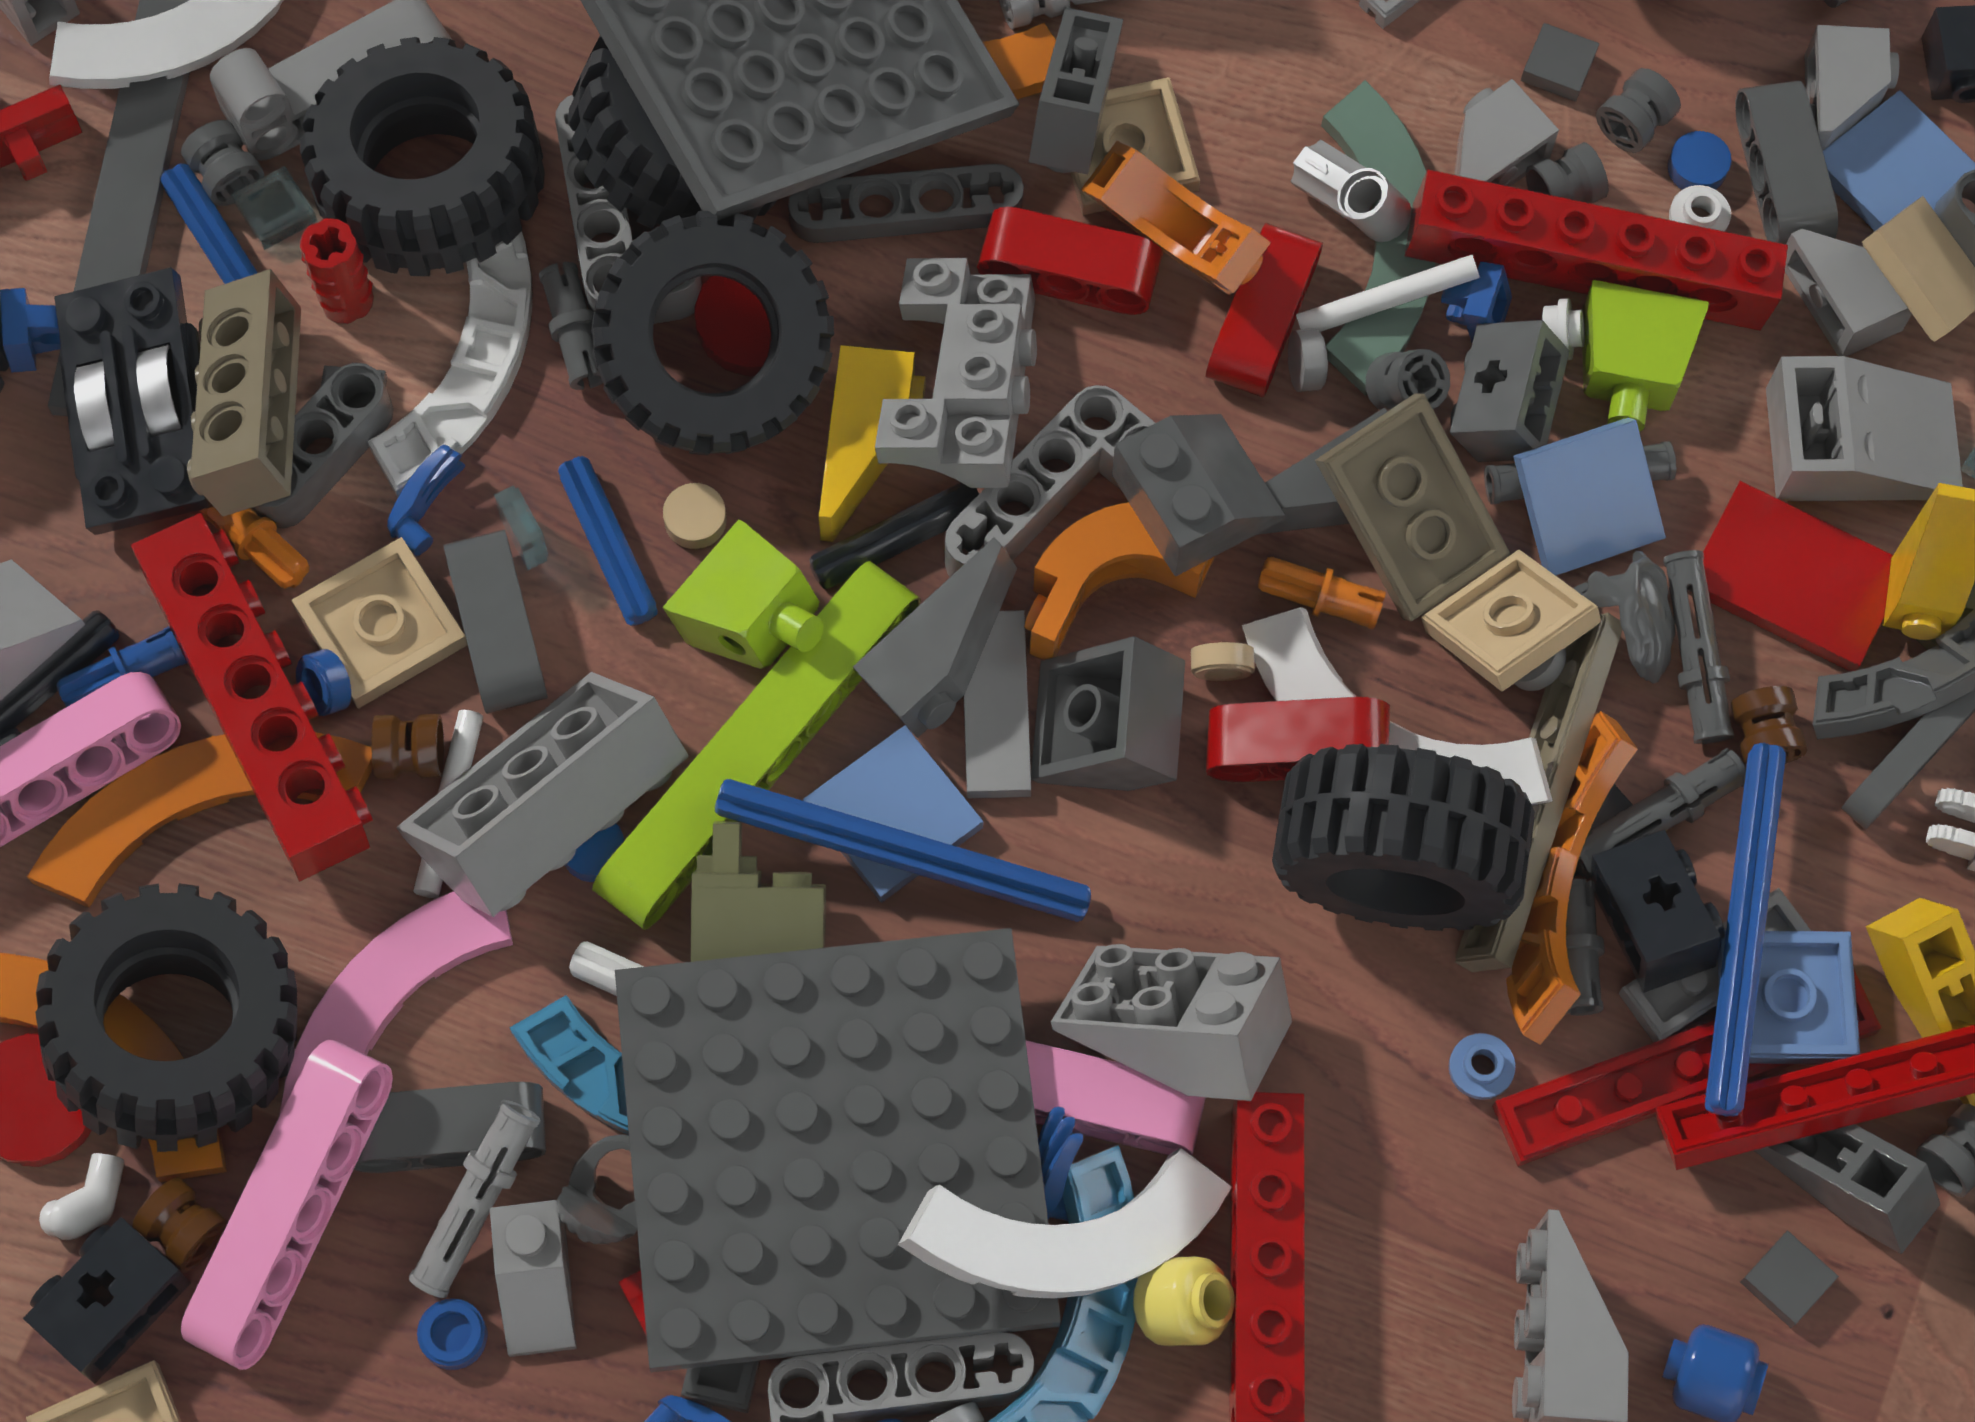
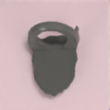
M1635 551L1633 563L1629 565L1625 573L1607 576L1602 572L1595 571L1589 576L1588 582L1577 585L1573 589L1598 606V608L1619 606L1620 622L1625 634L1630 661L1641 678H1644L1646 681L1649 680L1654 684L1659 682L1660 677L1664 674L1671 661V646L1675 637V623L1668 603V586L1665 572L1642 551Z
M628 1135L607 1136L592 1144L573 1166L569 1185L562 1187L561 1194L558 1196L557 1205L560 1222L566 1224L569 1231L576 1234L578 1239L583 1242H592L593 1244L617 1243L632 1237L637 1231L635 1201L625 1205L622 1209H616L606 1205L595 1193L597 1185L596 1169L599 1161L613 1150L625 1149L630 1151Z

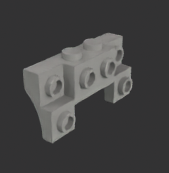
M907 258L899 301L902 319L944 324L933 398L883 399L875 442L878 463H897L931 469L952 477L970 488H1009L1019 414H1028L1030 407V383L1028 376H1025L1026 366H1035L1037 357L1035 329H1031L1035 306L1031 274L971 275L967 258Z

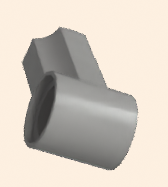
M1321 139L1312 146H1305L1293 162L1294 173L1290 182L1305 194L1356 225L1370 239L1377 242L1390 241L1398 237L1407 228L1411 220L1412 210L1409 200L1378 170L1364 167ZM1380 199L1378 205L1369 211L1371 205Z

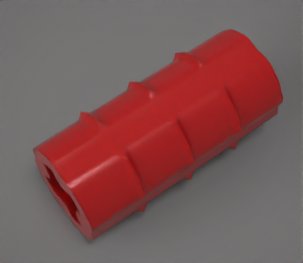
M331 218L322 219L318 223L309 225L301 235V260L307 266L306 274L311 278V288L316 292L325 316L336 323L349 324L356 319L365 317L373 306V283L368 279V269L363 264L364 255L359 251L356 238L351 233L349 225L338 219Z

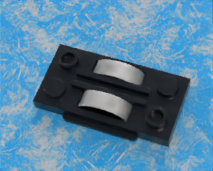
M170 267L54 296L62 350L60 365L75 475L80 483L86 529L94 535H99L214 507L204 495L201 496L196 493L187 473V464L192 458L193 429L191 415L196 408L197 383L195 367L199 364L200 343L197 329L191 323H187L181 276Z

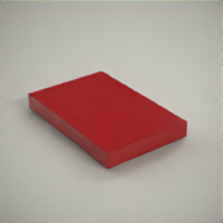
M1739 481L1703 551V563L1711 603L1850 672L1858 670L1885 616L1893 555L1747 483Z

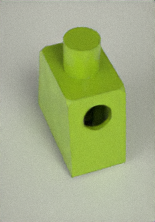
M1592 281L1582 309L1585 324L1584 347H1582L1583 391L1590 398L1611 401L1608 424L1629 417L1637 421L1640 432L1645 428L1647 409L1658 411L1670 410L1706 316L1708 301L1603 281Z
M739 519L662 607L685 643L760 669L770 666L787 645L801 652L812 650L820 641L824 629L823 621L814 615L818 610L819 600L801 570L749 525Z

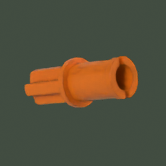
M215 507L201 510L206 521L210 522L218 530H224L228 539L235 545V554L240 559H251L281 588H296L303 582V578L310 571L308 561L276 532L277 525L271 518H261L251 508L226 516H222Z
M1268 557L1265 560L1258 579V588L1262 592L1313 608L1311 615L1318 617L1319 613L1322 612L1352 621L1372 630L1375 628L1383 606L1381 602L1384 601L1386 595L1385 591L1355 584L1334 576L1333 569L1327 568L1325 573H1321L1275 557Z

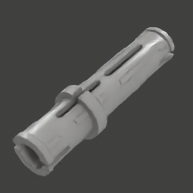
M502 1100L499 1111L478 1151L470 1150L463 1163L467 1171L445 1213L439 1220L438 1226L418 1264L409 1275L410 1282L420 1290L436 1297H447L453 1280L490 1213V1208L494 1206L502 1189L511 1188L517 1176L513 1168L533 1130L540 1123L539 1116L520 1104L509 1100Z

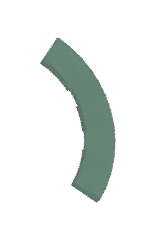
M1364 80L1323 116L1321 127L1338 143L1348 157L1366 168L1378 170L1409 200L1412 209L1413 202L1426 174V169L1419 151L1404 124L1381 95ZM1380 199L1372 204V210L1378 205ZM1410 222L1398 237L1385 242L1375 241L1373 267L1365 291L1435 267L1436 263L1404 256ZM1428 296L1345 323L1342 329L1326 344L1327 360L1366 396V374L1369 366L1377 357L1385 353L1405 351L1419 323Z

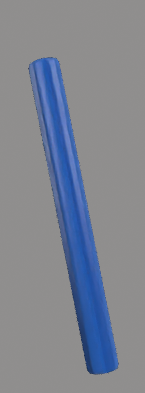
M1767 743L1754 744L1747 758L1705 1097V1108L1708 1112L1727 1117L1738 1116L1743 1110L1745 1103L1786 753L1782 747Z
M732 779L723 781L715 803V812L719 816L1075 922L1084 919L1090 905L1091 889L1087 885Z

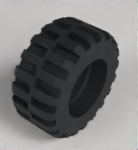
M600 35L572 92L574 99L569 107L568 124L572 131H575L571 139L575 155L579 161H588L584 173L596 189L603 186L610 193L606 199L620 212L624 208L629 209L639 216L636 222L651 229L656 224L660 225L662 221L678 215L681 218L696 216L697 212L702 211ZM777 200L739 214L753 217L754 222L757 216L765 215Z
M418 37L400 39L401 45L385 49L382 43L367 49L368 56L358 62L351 58L337 69L338 78L335 81L327 79L315 94L317 105L311 104L306 111L302 123L304 135L300 139V152L317 209L323 219H338L349 225L351 233L356 238L359 251L364 255L363 262L367 263L372 258L376 269L397 274L399 268H406L410 276H430V270L445 268L446 274L464 270L463 263L477 258L478 262L481 263L497 253L495 246L501 241L506 245L511 243L522 231L520 219L528 221L539 204L537 194L544 188L545 170L542 162L544 157L529 97L522 83L514 80L512 71L505 64L495 58L489 61L486 51L472 45L465 44L463 49L456 48L455 40L438 37L433 38V43H420ZM433 134L451 135L473 144L469 152L457 164L434 176L406 180L388 177L374 171L378 163L388 152L401 143L416 137Z
M698 211L696 216L681 218L678 215L662 221L659 227L648 233L645 231L630 243L629 248L620 258L616 259L609 270L599 292L592 319L591 334H593L592 354L596 371H599L604 383L603 389L612 404L615 403L626 416V421L638 431L641 429L655 438V442L670 449L675 447L687 450L689 454L698 455L713 453L731 454L744 451L760 443L762 444L785 430L811 405L820 390L819 386L824 374L829 370L833 354L830 353L831 337L835 334L834 317L829 316L826 304L829 295L823 280L817 281L810 269L813 263L802 249L797 252L784 240L786 238L785 234L773 226L766 229L753 223V217L735 213L733 217L717 221V215L709 211ZM720 276L742 284L758 298L769 320L771 340L769 352L763 366L749 382L728 392L704 393L682 385L665 370L655 351L653 324L659 305L675 287L696 277Z
M1363 744L1346 745L1344 749L1328 747L1319 749L1315 755L1309 753L1302 757L1287 773L1272 863L1279 880H1281L1283 886L1289 892H1297L1298 897L1307 903H1317L1322 905L1324 910L1338 915L1344 913L1354 916L1356 920L1369 923L1373 921L1390 924L1391 927L1406 929L1410 926L1432 931H1443L1444 928H1455L1459 931L1474 929L1476 925L1488 927L1497 924L1500 919L1506 920L1520 906L1524 898L1535 811L1526 792H1523L1520 785L1514 780L1503 779L1499 771L1488 766L1479 767L1473 765L1469 759L1455 755L1453 757L1438 755L1436 751L1417 748V750L1401 749L1399 745L1380 744L1379 747H1366Z
M159 883L139 886V897L125 901L122 893L118 892L101 900V914L93 917L89 912L84 911L69 924L70 942L64 938L55 941L47 955L48 970L41 973L38 979L36 989L38 1010L35 1013L42 1062L48 1080L55 1081L57 1097L69 1112L81 1109L84 1126L98 1135L104 1134L109 1127L114 1128L117 1131L118 1144L135 1149L139 1148L142 1138L157 1140V1152L178 1151L177 1140L195 1137L198 1148L218 1142L217 1129L228 1125L231 1131L238 1132L252 1122V1107L255 1104L260 1108H267L279 1091V1078L288 1076L294 1058V1042L297 1040V984L294 971L288 969V953L279 937L274 936L267 938V922L253 910H247L240 916L236 913V899L219 891L214 894L212 900L200 897L199 886L179 883L177 893H160ZM164 974H180L200 979L217 989L231 1004L233 1011L232 1024L214 1045L186 1059L154 1061L135 1056L114 1043L104 1029V1014L108 1007L121 992L134 983L152 976Z

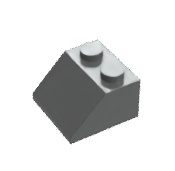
M1221 414L1171 415L1115 444L1112 476L1175 577L1285 519L1284 512Z
M1135 636L1042 660L1040 664L1031 780L1041 784L1132 791L1176 781L1185 660Z

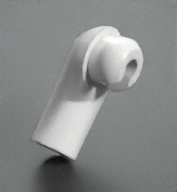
M93 1153L84 1187L58 1200L49 1201L43 1206L39 1217L42 1230L49 1236L58 1237L61 1240H71L107 1223L114 1211L125 1160L109 1154Z

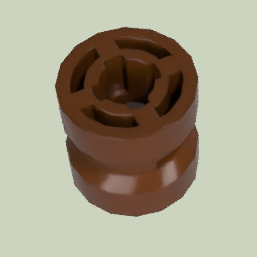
M1787 686L1763 687L1743 693L1732 700L1731 709L1734 722L1743 728L1745 736L1740 744L1746 766L1748 753L1753 745L1757 743H1767L1782 747L1786 753L1785 764L1795 761L1807 753L1808 749L1804 733L1795 726L1793 718L1798 707L1792 688Z
M420 714L414 721H401L396 715H375L371 736L372 765L375 778H397L402 772H416L421 778L442 777L444 769V730L441 714Z
M177 1177L164 1183L144 1202L133 1220L132 1227L148 1242L159 1241L166 1248V1258L181 1272H188L198 1266L214 1251L228 1221L213 1207L202 1208L196 1203L195 1191Z

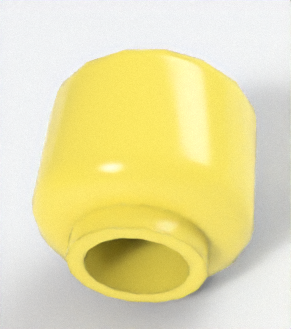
M1195 1256L1170 1258L1150 1272L1139 1276L1133 1295L1136 1321L1144 1335L1155 1344L1164 1346H1202L1218 1339L1232 1318L1235 1307L1233 1288L1221 1268L1210 1259Z

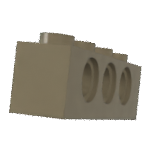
M271 269L205 290L203 318L199 321V334L201 337L199 364L195 367L197 383L196 408L191 415L193 429L192 458L188 461L187 473L196 493L201 496L204 495L222 516L290 496L301 306Z

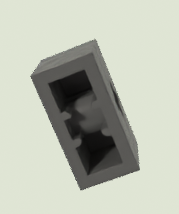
M1543 320L1477 324L1471 349L1465 357V374L1458 401L1452 409L1450 418V434L1477 462L1514 461V455L1547 445L1570 350Z

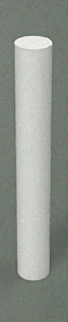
M1469 255L1298 313L1296 317L1301 330L1317 329L1321 332L1478 279L1480 276L1473 255Z
M459 710L438 793L471 768L484 718L480 713L471 710ZM422 858L413 892L427 898H438L443 879Z

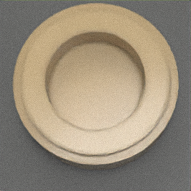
M701 483L682 485L672 491L664 503L663 518L665 529L669 537L682 547L700 549L710 546L721 537L725 530L727 518L724 501L720 494L708 485Z
M1219 642L1202 644L1191 649V673L1196 678L1209 681H1232L1247 678L1255 671L1254 648L1250 645Z

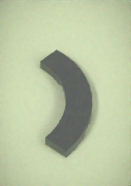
M1975 609L1958 624L1936 638L1938 645L1912 659L1902 662L1901 658L1898 657L1861 670L1819 676L1813 717V728L1817 739L1850 736L1886 728L1922 716L1975 689Z

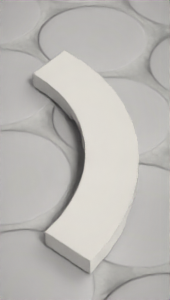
M189 0L166 12L131 22L114 24L58 22L49 85L57 86L61 84L62 87L79 89H115L129 87L131 82L147 81L166 76L167 79L181 76L214 62L250 39L275 16L284 0Z
M522 231L508 245L503 241L495 246L497 253L487 260L479 263L477 258L466 262L470 285L469 312L460 341L450 361L451 367L433 394L429 392L408 415L388 430L368 441L371 452L397 498L416 469L440 446L448 445L452 450L462 455L494 418L511 389L522 363L529 337L532 314V277Z
M1299 607L1242 625L1248 645L1254 648V662L1266 687L1276 701L1356 697L1342 682V678L1326 657L1314 633L1307 609ZM1390 721L1389 745H1399V748L1417 750V748L1436 751L1438 755L1447 757L1455 755L1469 759L1473 765L1479 767L1488 766L1499 771L1503 779L1514 780L1520 785L1522 791L1526 792L1532 806L1553 801L1535 738L1530 737L1507 743L1486 745L1455 744L1418 735Z
M1179 1148L1168 1155L1159 1172L1145 1189L1118 1211L1081 1223L1045 1225L1007 1219L987 1212L959 1198L939 1184L927 1192L898 1245L926 1264L972 1285L979 1282L994 1288L1011 1291L1013 1295L1020 1297L1064 1298L1084 1296L1124 1284L1150 1272L1177 1255L1209 1223L1232 1187L1185 1150Z

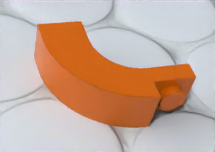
M1119 141L1114 143L1081 189L1139 235L1156 243L1165 254L1227 295L1234 293L1239 285L1247 283L1254 277L1262 264V254L1271 243L1253 228L1223 214L1203 201L1138 150Z
M1129 502L1105 507L1083 517L1065 529L1049 545L1035 566L1033 591L1038 593L1030 608L1024 625L1025 629L1031 631L1030 654L1042 660L1056 657L1082 604L1093 592L1110 582L1126 578L1149 579L1196 598L1216 556L1175 577Z

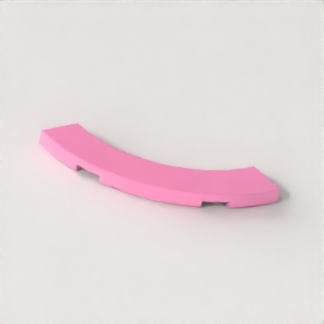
M455 892L434 899L407 914L374 938L339 974L312 1013L296 1046L294 1058L286 1077L280 1114L307 1059L320 1043L326 1040H335L367 1055L369 1049L372 1051L387 1025L404 1006L403 1002L432 977L436 979L441 974L464 961L489 951L513 945L507 910L500 911L492 917L462 901Z

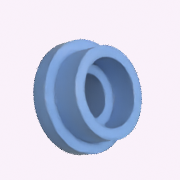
M1478 1033L1463 1038L1454 1047L1449 1058L1448 1067L1452 1082L1460 1092L1474 1099L1487 1100L1501 1095L1509 1087L1515 1075V1059L1510 1048L1501 1039L1493 1035ZM1477 1055L1487 1056L1494 1064V1072L1488 1075L1477 1073L1472 1067L1471 1059Z

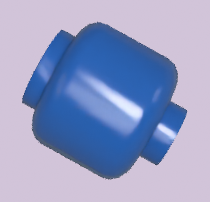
M1702 1324L1691 1332L1688 1343L1674 1339L1662 1378L1675 1382L1672 1397L1675 1405L1680 1409L1717 1422H1736L1742 1412L1753 1416L1769 1363L1759 1360V1347L1753 1340Z

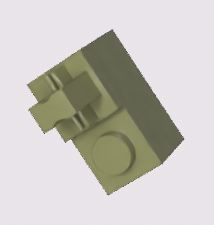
M715 821L713 823V854L698 855L697 870L692 873L691 962L825 948L826 884H812V873L773 872V884H761V871L757 870V856H742V822Z

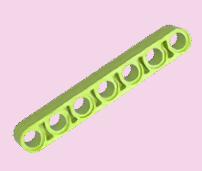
M871 561L861 565L817 615L824 625L823 634L818 644L808 652H801L792 646L786 651L608 859L598 873L592 890L642 929L646 930L653 926L692 882V873L697 870V856L713 854V823L715 821L738 822L719 816L715 812V803L723 781L732 779L769 790L861 682L862 677L853 666L920 605V597Z

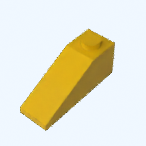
M840 345L819 510L820 541H834L888 464L878 463L875 451L883 399H924L926 376L915 375V352Z
M1938 483L1892 556L1883 626L1900 629L1904 635L1919 640L1936 639L1955 626L1963 614L1974 585L1975 489Z
M1918 898L1865 926L1889 985L1922 1038L1975 1025V950L1958 909ZM1975 1093L1959 1097L1963 1104L1975 1106Z

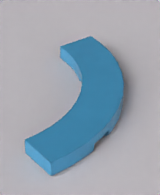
M567 995L509 1027L526 1056L552 1086L578 1108L605 1125L629 1136L622 1053L596 1033L580 1015Z
M1119 1145L1071 1164L1063 1193L1069 1224L1101 1218L1118 1211L1134 1199L1130 1177ZM1138 1277L1108 1290L1084 1296L1067 1297L1060 1328L1041 1368L1025 1390L1005 1410L989 1422H1088V1420L1094 1419L1116 1382L1129 1348L1136 1320L1133 1308V1295Z

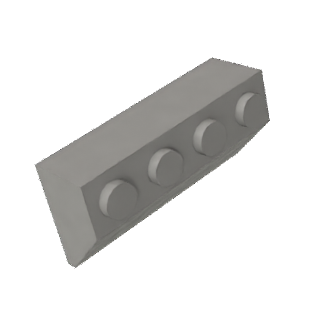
M590 672L396 828L410 846L462 901L494 917L500 911L508 910L518 904L524 898L526 890L546 873L567 864L575 855L576 849L596 832L605 830L617 823L622 818L624 810L645 792L654 790L666 783L672 775V770L685 761L689 755L654 696Z

